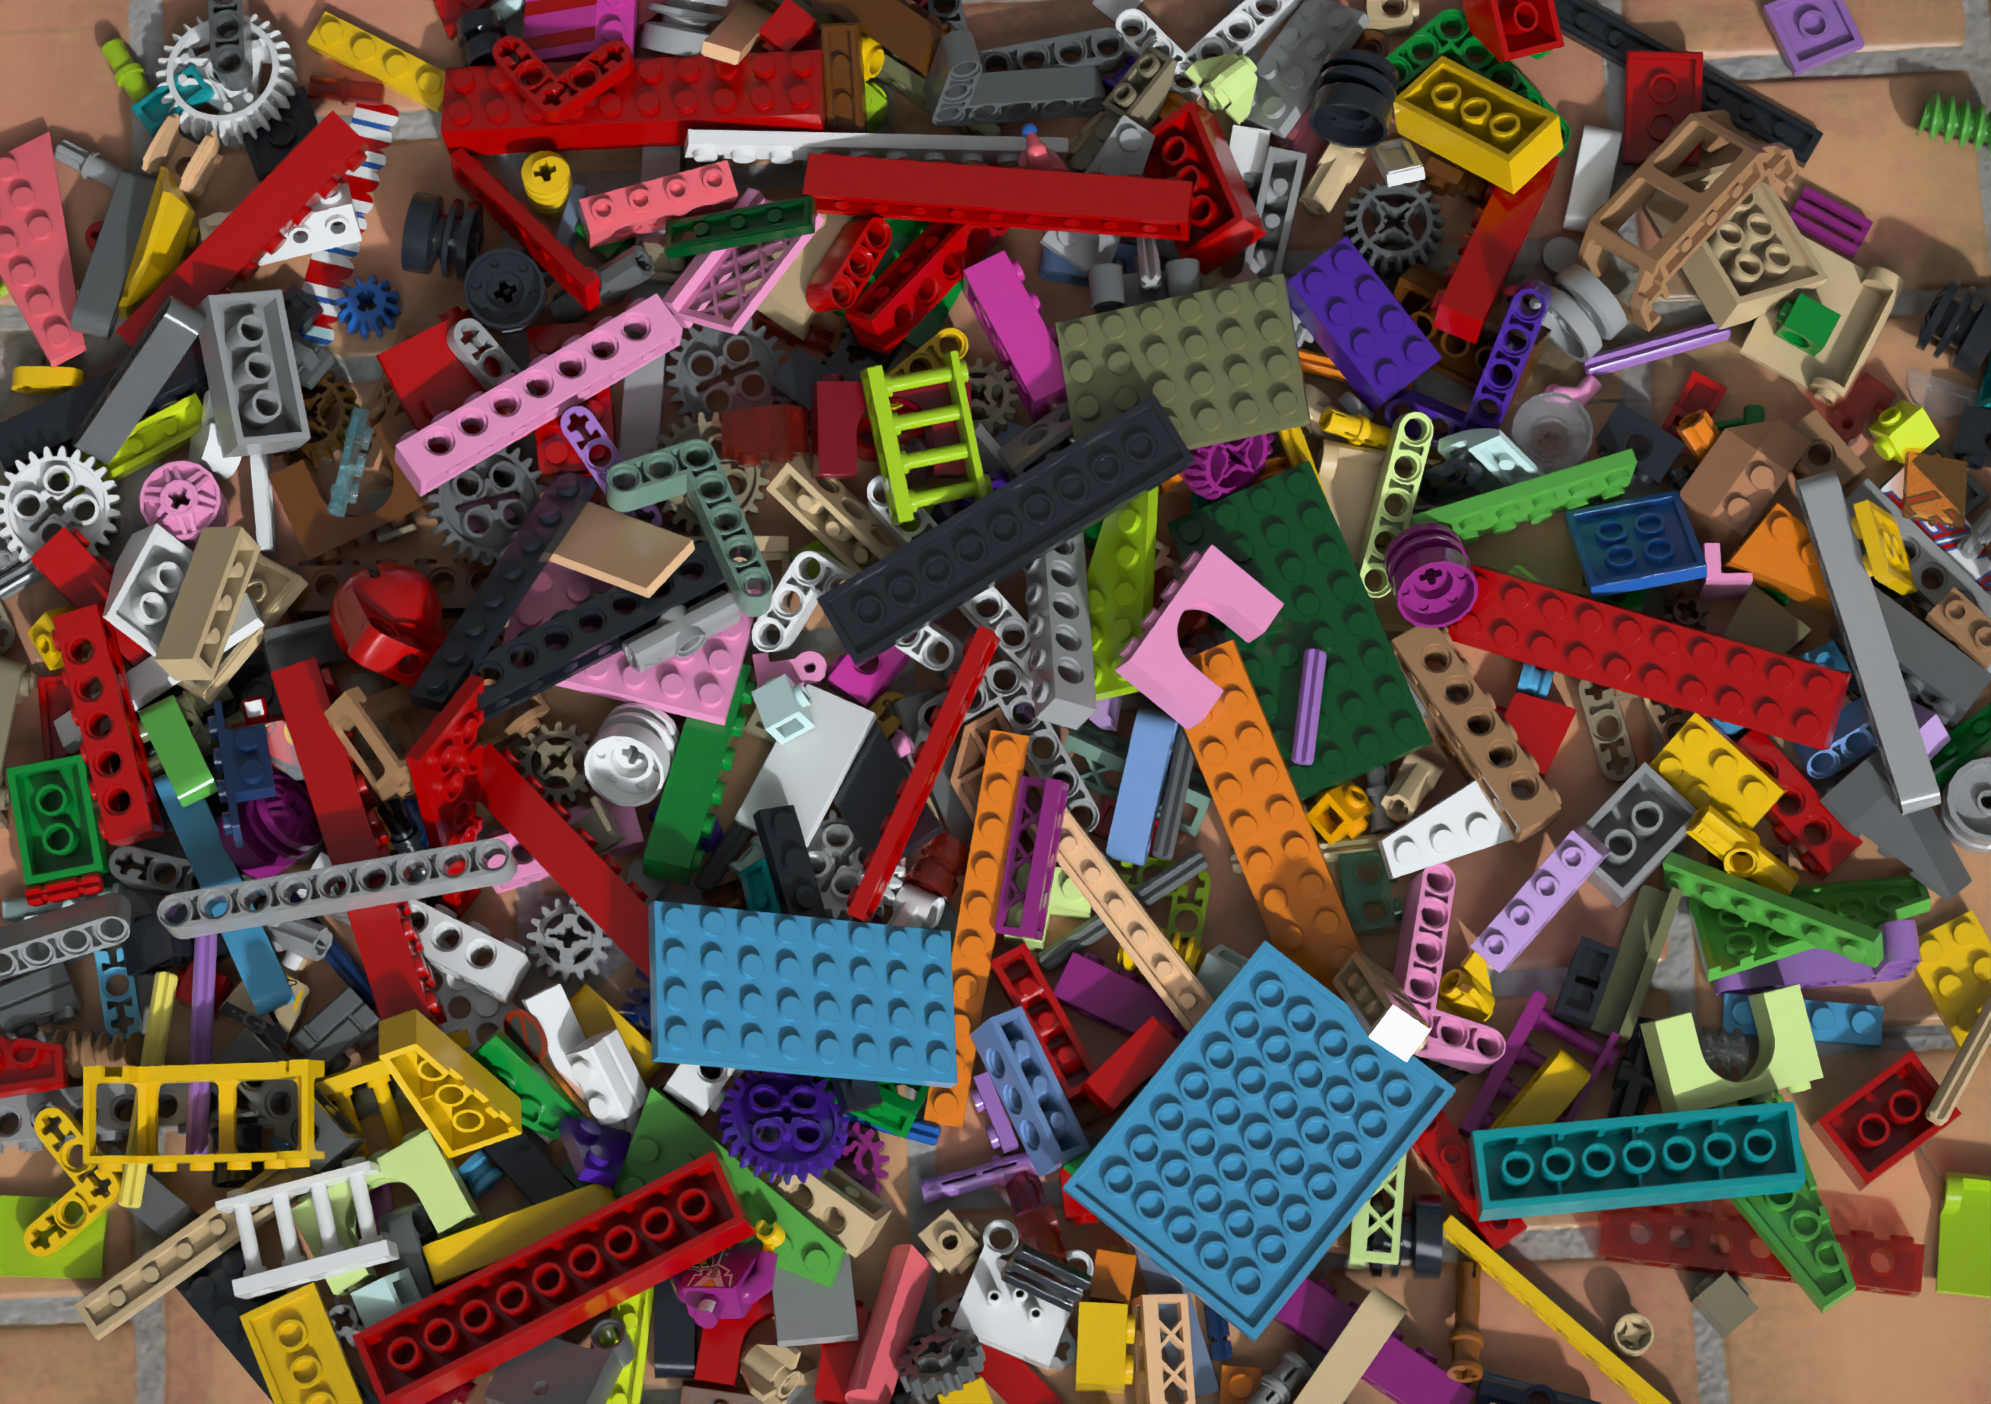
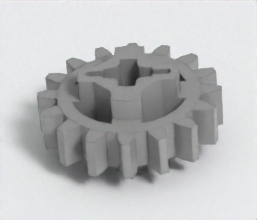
M559 898L555 899L556 909L550 911L547 907L542 906L541 911L544 918L542 920L532 918L531 923L537 929V932L527 933L526 938L529 942L536 943V945L528 949L530 957L540 956L535 964L539 971L549 967L547 976L550 980L553 981L558 974H562L565 984L570 983L572 975H577L581 983L585 982L584 972L590 970L593 974L597 975L599 970L596 963L598 961L608 963L609 957L603 952V949L613 948V941L604 937L607 934L581 907H578V904L572 898H570L568 906H563ZM563 917V921L554 929L549 928L556 920ZM580 918L588 921L593 926L596 934H592L591 931H584L580 927ZM569 933H574L579 941L572 942L571 948H566L561 940L568 939ZM544 947L556 950L560 954V964L553 961L547 955ZM586 952H591L587 959L577 964V960Z

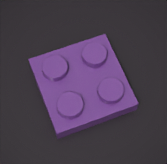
M1776 0L1763 6L1762 13L1793 76L1858 51L1864 46V41L1844 0Z

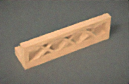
M1188 1294L1140 1295L1129 1301L1130 1315H1135L1134 1344H1132V1354L1134 1355L1133 1368L1136 1404H1168L1165 1401L1164 1390L1172 1381L1183 1391L1184 1401L1182 1404H1196ZM1158 1304L1177 1305L1178 1321L1170 1330L1159 1320ZM1177 1331L1179 1332V1338L1175 1335ZM1160 1332L1164 1335L1162 1340L1160 1339ZM1168 1341L1180 1350L1181 1361L1173 1370L1162 1360L1161 1350ZM1180 1371L1182 1372V1379L1178 1376ZM1163 1372L1167 1375L1165 1380H1163Z

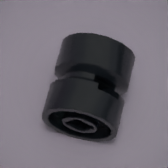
M486 8L475 9L465 13L455 24L464 67L496 65L492 55V48L499 39L507 36L503 17L499 12ZM508 52V53H506V54L504 55V56H510V57L513 59V56H512V54H511L510 52Z
M237 1124V1151L239 1153H257L262 1149L261 1126L256 1124ZM219 1126L209 1130L210 1152L216 1154L219 1148ZM227 1162L214 1163V1171H211L212 1186L218 1188L242 1187L264 1171L263 1162H251V1170H227Z

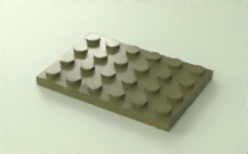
M1283 273L1055 323L1074 442L1154 394L1189 450L1311 424L1287 283Z

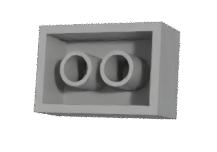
M1646 762L1583 825L1611 850L1610 854L1587 878V881L1617 908L1654 872L1668 854L1673 852L1688 836L1686 825L1697 811L1691 803Z

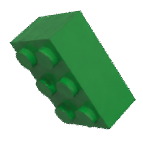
M82 755L7 768L6 773L25 884L27 886L37 883L45 885L47 881L75 875L81 878L82 874L98 872L101 876L112 874L109 868L110 856L107 840L103 838L98 825V818L101 817L99 803L93 799L89 789V780L92 779L89 764L84 762Z

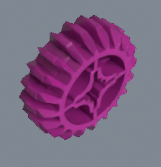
M1272 433L1189 450L1196 463L1179 473V476L1189 486V489L1197 495L1200 494L1205 499L1212 501L1223 499L1241 491L1242 488L1250 487L1251 481L1254 478H1260L1259 472L1261 468L1268 466L1265 462L1267 455L1274 451L1270 443L1275 436Z

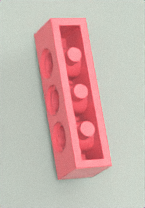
M725 160L579 199V217L589 249L664 230L666 228V221L731 210L738 202V192L728 161Z

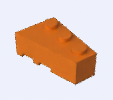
M1779 503L1775 504L1765 512L1721 566V571L1726 573H1752L1753 584L1763 588H1771L1788 595L1787 597L1834 615L1835 613L1807 526Z

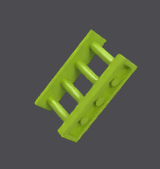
M958 350L942 356L944 367L892 377L888 373L884 374L882 365L869 367L860 372L892 526L914 520L913 513L917 512L919 507L972 497L974 504L993 492L989 475L983 474L964 383L969 380L968 369L965 360L959 359ZM948 382L952 405L898 415L897 412L891 411L889 397L893 396V392ZM956 420L960 438L959 444L908 454L904 450L900 451L897 436L901 435V431ZM964 459L969 482L919 492L908 489L905 474L909 473V469Z

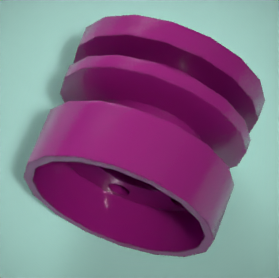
M1437 523L1416 524L1401 531L1390 541L1384 554V568L1389 583L1392 586L1397 606L1406 620L1415 626L1429 629L1446 627L1461 620L1472 609L1478 597V583L1469 563L1464 545L1455 531L1448 526Z
M273 775L276 796L237 803L244 847L236 848L233 834L225 835L222 816L218 822L219 837L224 850L243 872L256 879L278 876L291 866L297 858L305 855L309 849L318 845L323 839L309 792L300 783L287 776Z

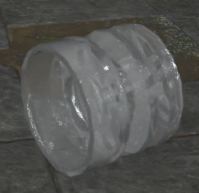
M1547 392L1535 395L1521 405L1513 419L1508 438L1546 475L1585 462L1592 445L1593 426L1589 413L1579 401L1566 394ZM1542 439H1545L1547 443H1555L1553 451L1548 446L1541 448Z

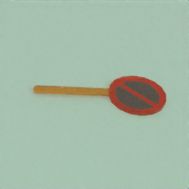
M513 1009L507 1013L503 1022L504 1033L536 1064L541 1063L586 1117H591L592 1113L588 1106L547 1059L548 1040L538 1020L523 1009Z

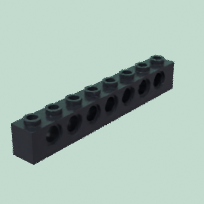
M708 540L693 542L695 550L657 589V591L665 593L666 595L656 597L652 595L650 598L616 586L604 593L596 592L592 594L583 604L571 610L564 609L557 612L550 621L537 628L529 627L524 629L515 639L502 646H491L472 674L484 680L491 679L496 681L493 685H484V692L477 695V708L484 710V722L622 651L623 641L656 625L658 619L669 609L678 605H684L689 608L722 590L731 594ZM688 574H695L699 576V578L688 579L684 576ZM620 609H629L632 611V613L620 614L617 611ZM593 626L598 628V630L587 632L583 628ZM552 644H561L564 646V648L555 650L549 648V646ZM523 661L531 665L522 668L514 664Z

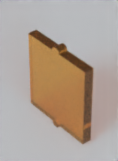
M1910 451L1906 452L1902 518L1928 522L1931 527L1941 524L1963 528L1965 526L1968 462L1943 458L1939 453L1932 456Z

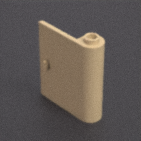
M1803 236L1828 277L1826 283L1808 291L1804 295L1841 315L1825 347L1813 357L1775 336L1774 334L1780 324L1775 321V317L1781 308L1779 306L1755 319L1738 353L1814 393L1815 399L1827 406H1835V404H1844L1905 283L1900 276L1888 269L1873 266L1869 270H1865Z
M1323 439L1317 455L1316 470L1334 518L1356 565L1386 451ZM1401 456L1396 460L1394 469L1396 474L1404 479L1410 475L1412 466L1407 458ZM1427 458L1424 471L1441 461ZM1455 471L1457 477L1462 475L1458 471ZM1440 479L1436 482L1430 481V484L1433 488H1440L1444 485V482ZM1391 494L1386 498L1384 507L1389 515L1396 516L1402 508V503L1398 496ZM1417 494L1415 505L1429 504L1423 501ZM1380 532L1376 536L1374 545L1382 547H1375L1378 552L1385 554L1390 541H1392L1391 537L1385 532Z

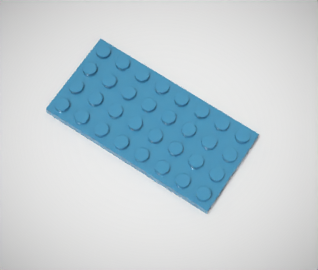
M653 901L648 905L652 1061L951 1088L957 1084L950 931Z

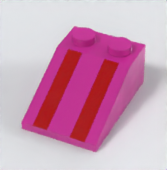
M525 0L523 41L543 63L580 61L603 44L613 40L623 41L628 44L633 58H637L639 0Z

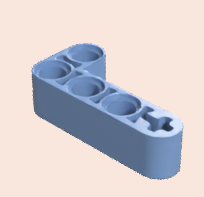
M1143 706L1137 712L1106 847V858L1145 866L1169 761L1172 750L1175 748L1180 725L1163 710Z

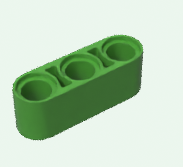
M174 694L137 711L182 807H187L218 792L215 780Z

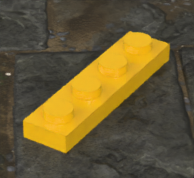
M326 11L324 12L306 42L308 48L440 114L443 107L445 71Z

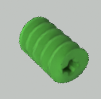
M1934 91L1929 99L1925 101L1916 136H1919L1923 129L1927 127L1929 128L1930 140H1934L1937 134L1942 131L1944 143L1949 144L1954 135H1958L1959 147L1963 148L1969 139H1973L1974 151L1978 152L1984 143H1988L1989 155H1991V111L1986 116L1985 104L1978 103L1971 112L1970 100L1964 99L1956 108L1955 96L1949 95L1941 104L1940 92Z

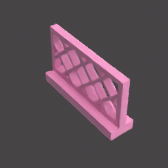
M748 188L733 209L773 201L766 200L759 190ZM817 212L815 233L824 222L820 213ZM815 233L775 240L766 245L765 242L757 243V249L752 251L750 249L754 244L697 254L662 301L681 327L689 329L695 323L737 335ZM784 250L779 258L767 262L768 256ZM759 260V267L743 273L742 267ZM733 271H735V276H736V277H733V278L727 280V279L730 277V275L733 273ZM762 278L756 287L745 290V285ZM737 289L738 295L721 302V295ZM713 299V306L706 308V306ZM740 307L731 320L723 318L724 313Z

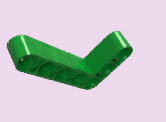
M1446 9L1440 12L1385 58L1397 68L1398 74L1403 79L1398 84L1396 97L1436 60L1444 56L1493 82L1496 80L1505 81L1510 86L1508 90L1559 115L1509 61L1500 63L1469 31L1466 15L1460 10ZM1449 26L1454 27L1458 30L1459 34L1447 36L1441 29ZM1425 50L1430 53L1431 58L1421 60L1416 58L1413 52ZM1472 53L1480 54L1485 61L1482 63H1472L1466 56ZM1559 115L1563 149L1557 156L1561 159L1566 153L1571 130L1568 123Z

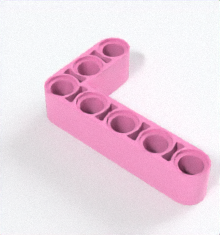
M1439 863L1424 868L1408 884L1393 976L1431 1029L1424 1047L1418 1053H1413V1055L1469 1073L1478 1074L1484 1072L1504 1055L1506 1042L1502 1034L1492 1027L1436 1009L1456 884L1455 875L1451 868L1444 863ZM1428 881H1429L1430 883H1432V885L1435 887V889H1433V888L1429 885ZM1422 916L1429 921V924L1423 920ZM1417 952L1423 956L1424 960L1417 955ZM1411 987L1417 991L1418 995L1411 990ZM1441 1034L1445 1035L1449 1043L1442 1038ZM1478 1046L1484 1050L1485 1055L1479 1051Z

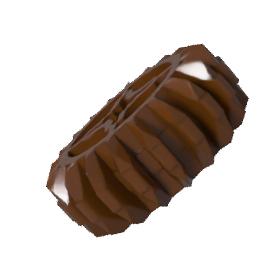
M329 370L312 390L301 385L302 394L318 393L311 399L303 400L306 414L311 417L315 416L319 424L318 426L314 421L311 422L307 419L310 436L321 440L303 444L296 451L271 453L274 457L283 454L282 460L284 464L289 466L296 458L297 462L308 459L312 461L315 469H320V459L326 457L330 464H334L336 460L333 453L338 451L342 455H347L348 450L344 442H356L357 437L350 430L361 428L360 420L355 418L361 414V408L359 404L354 403L357 399L354 390L346 391L348 383L345 379L335 382L336 376L333 371ZM337 402L339 405V418L332 431L326 423V418L332 412L330 408Z

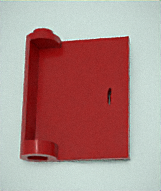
M458 305L439 315L441 323L376 355L414 429L418 432L431 425V421L438 414L447 410L453 412L462 407L465 400L479 391L487 392L450 350L446 340L447 332L451 326L463 319L470 318L475 320L470 309L462 312ZM469 331L464 332L463 337L460 339L464 345L469 343L472 334ZM483 346L477 349L478 351L472 354L475 358L486 349ZM486 357L483 362L485 372L491 377H498L501 370L498 361L492 357ZM501 407L495 409L502 415H509ZM467 425L462 428L468 434H477L481 431L475 425ZM434 444L429 447L435 453L448 451V448L442 444Z

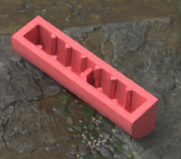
M912 1244L897 1245L890 1252L845 1394V1400L848 1404H890L899 1376L896 1366L901 1365L898 1358L906 1354L933 1268Z

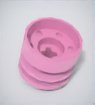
M185 460L168 462L155 469L143 484L139 496L140 511L147 525L151 526L157 523L193 552L204 527H229L230 506L213 475L200 464ZM188 499L189 504L187 506L181 504L178 508L176 507L175 503L177 501L185 502Z

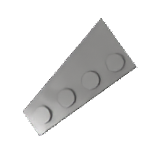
M1123 114L1084 173L1088 174L1092 171H1099L1112 176L1142 175L1155 136ZM1046 230L1039 243L1088 276V269L1098 264L1112 263L1121 236Z

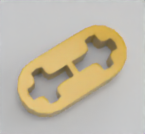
M19 366L13 368L11 389L17 393L27 395H60L84 384L85 372L72 367Z

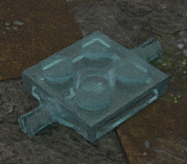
M354 407L351 412L349 425L345 429L346 441L337 480L330 489L331 498L327 507L330 515L344 518L348 503L356 504L361 481L354 480V477L362 478L368 455L360 453L361 449L368 451L373 433V428L366 426L369 410Z

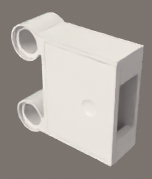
M1004 1219L994 1220L984 1230L983 1250L951 1324V1328H955L958 1334L966 1329L969 1331L970 1336L977 1335L980 1343L1049 1370L1072 1311L1070 1313L1001 1280V1271L1008 1263L1005 1260L1012 1257L1018 1249L1019 1234L1015 1225L1010 1221ZM999 1230L1008 1232L1012 1237L1011 1245L1002 1250L994 1248L989 1241L990 1236L994 1232ZM1071 1250L1062 1255L1059 1261L1065 1264L1070 1261H1080L1087 1269L1086 1274L1091 1275L1092 1280L1094 1266L1088 1254L1080 1250ZM1058 1276L1059 1280L1072 1286L1074 1285V1283Z

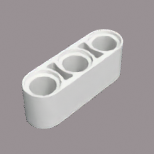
M1584 125L1563 223L1564 229L1585 233L1588 223L1600 206L1605 205L1609 200L1622 132Z

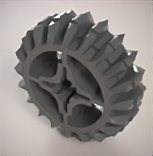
M1376 179L1370 181V191L1365 187H1359L1357 189L1358 198L1351 197L1347 204L1350 210L1343 212L1342 220L1347 224L1342 226V235L1349 237V240L1363 258L1367 259V263L1372 269L1375 265L1380 266L1379 274L1381 277L1386 276L1388 268L1394 269V275L1398 278L1402 275L1403 267H1406L1408 270L1416 262L1426 267L1430 261L1428 254L1437 255L1439 251L1437 243L1443 241L1444 232L1440 228L1444 227L1445 218L1437 215L1441 211L1440 203H1430L1433 198L1431 190L1423 194L1419 193L1421 189L1419 181L1410 188L1406 186L1407 183L1388 187L1385 181L1384 185L1381 186ZM1387 202H1396L1404 205L1401 207H1391ZM1368 211L1374 216L1373 221L1378 226L1370 239L1365 234L1362 220ZM1417 214L1424 226V235L1418 242L1413 238L1414 232L1409 227L1412 224L1413 217ZM1387 223L1391 226L1398 223L1400 224V229L1398 230L1396 227L1386 229ZM1392 245L1401 251H1389L1382 248Z

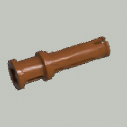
M1468 1261L1461 1262L1456 1266L1455 1327L1448 1336V1346L1452 1351L1451 1363L1447 1366V1376L1451 1380L1461 1383L1477 1382L1483 1377V1367L1479 1364L1480 1350L1484 1347V1336L1479 1331L1482 1267L1477 1263L1474 1265L1473 1271V1262Z

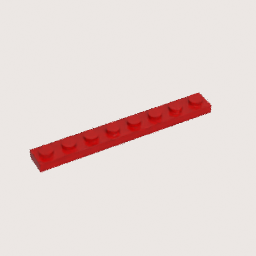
M979 625L976 633H971L968 636L962 651V655L965 656L959 670L954 669L949 676L946 684L948 694L942 706L938 705L932 713L929 723L932 729L926 742L921 741L917 746L913 756V763L916 764L910 777H904L897 790L896 798L899 801L893 814L888 813L881 824L880 834L882 838L876 850L871 849L865 859L863 870L866 872L860 885H855L848 896L846 905L849 909L847 914L857 922L871 923L999 645L1000 639L993 630Z

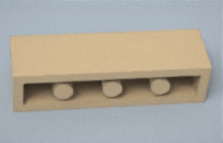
M242 526L204 527L202 529L154 659L175 681L214 680L261 547Z

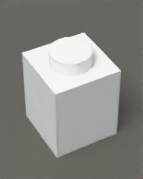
M1233 125L1229 149L1247 188H1252L1254 185L1261 186L1271 131Z

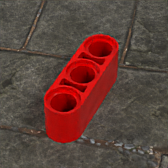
M871 217L852 220L842 227L807 285L805 297L807 304L813 311L822 313L850 308L855 303L892 240L891 228L882 217Z

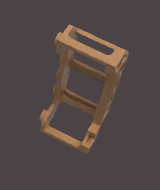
M1724 109L1690 113L1681 124L1672 129L1669 137L1646 157L1638 170L1630 178L1623 181L1619 190L1607 203L1596 210L1588 223L1575 264L1586 268L1601 280L1608 267L1606 249L1639 269V276L1629 302L1630 307L1619 300L1617 301L1620 303L1626 319L1650 332L1661 320V316L1652 310V304L1659 296L1666 299L1670 295L1666 283L1761 181L1771 187L1775 183L1774 174L1775 178L1788 184L1799 172L1792 148L1781 142L1761 143L1737 129L1731 121L1729 112ZM1700 142L1703 149L1710 154L1720 152L1729 142L1742 149L1743 151L1732 164L1702 193L1692 190L1669 176ZM1656 189L1661 190L1689 207L1687 212L1650 250H1642L1616 234L1621 226Z
M499 636L496 638L492 646L502 645V640ZM405 684L397 685L368 697L364 695L359 686L346 690L324 712L325 717L329 721V726L383 802L399 796L400 799H405L415 793L407 759L399 760L375 726V723L378 722L386 723L407 753L411 745L418 741L401 717L402 713L420 707L412 704L409 692L413 687ZM540 694L526 700L530 710L515 719L500 735L492 737L482 724L478 728L477 744L483 745L484 748L490 742L499 751L518 737H527L529 733L535 732L542 725L539 720L550 710L549 706ZM359 730L382 762L385 773L379 780L376 779L346 736L347 734Z

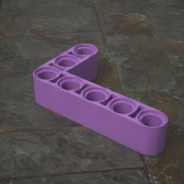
M1890 921L1881 924L1877 928V930L1882 931L1884 958L1876 969L1862 963L1852 962L1847 957L1826 949L1813 948L1713 980L1715 995L1723 996L1724 993L1756 994L1800 984L1801 989L1893 981L1906 978L1921 962L1916 921Z

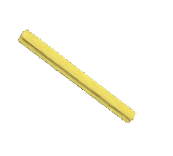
M160 971L155 974L140 1066H164L178 977L174 973ZM137 1088L126 1156H132L137 1152ZM124 1164L118 1204L126 1208H139L141 1206L148 1164Z

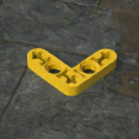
M51 1107L40 1111L36 1116L34 1129L38 1138L76 1186L25 1230L24 1245L32 1255L38 1257L49 1256L58 1252L116 1203L122 1179L119 1172L93 1171L100 1180L110 1179L112 1183L108 1187L110 1195H99L96 1190L100 1187V1184L94 1176H88L86 1179L83 1177V1174L93 1170L97 1164H86L81 1168L72 1164L69 1154L75 1145H83V1127L66 1108ZM48 1117H60L62 1120L58 1126L64 1136H70L74 1133L76 1137L65 1142L60 1148L58 1143L65 1141V1139L58 1132H48L47 1128L51 1124ZM96 1145L97 1155L105 1156L103 1152L99 1149V1147ZM71 1201L78 1202L84 1211L82 1220L77 1224L70 1223L65 1217V1207ZM56 1224L63 1229L54 1232L48 1238L51 1244L50 1247L37 1244L36 1241L40 1238L38 1230L41 1232L47 1231Z

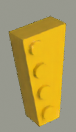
M417 1009L379 1021V1058L448 1159L522 1134L521 1099Z

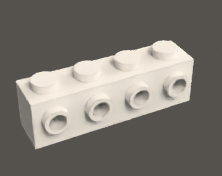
M348 183L341 184L337 191L327 200L321 197L311 207L314 210L312 216L301 227L298 228L294 225L284 235L287 238L284 245L273 255L267 252L257 264L261 266L362 241L359 221ZM233 211L227 213L217 212L206 218L198 219L202 242Z

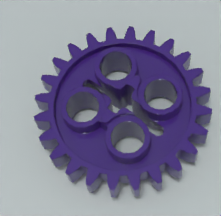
M751 1070L747 1071L744 1081L736 1078L732 1089L726 1090L718 1113L720 1120L717 1127L723 1131L721 1143L731 1144L728 1156L741 1155L742 1158L739 1165L741 1169L750 1164L755 1166L753 1171L754 1177L759 1176L762 1171L768 1172L770 1183L775 1180L776 1175H782L786 1185H789L792 1175H796L802 1183H806L809 1172L816 1178H819L823 1167L831 1170L835 1159H840L849 1135L846 1131L849 1118L843 1117L844 1114H841L839 1105L835 1104L837 1100L835 1091L825 1092L827 1080H822L815 1084L812 1082L813 1076L811 1075L802 1077L799 1074L760 1071L759 1076H757ZM760 1139H766V1140L770 1141V1143H769V1142H764V1141H762V1140H760ZM800 1139L806 1140V1141H808V1142H810V1143H805V1142L801 1141Z

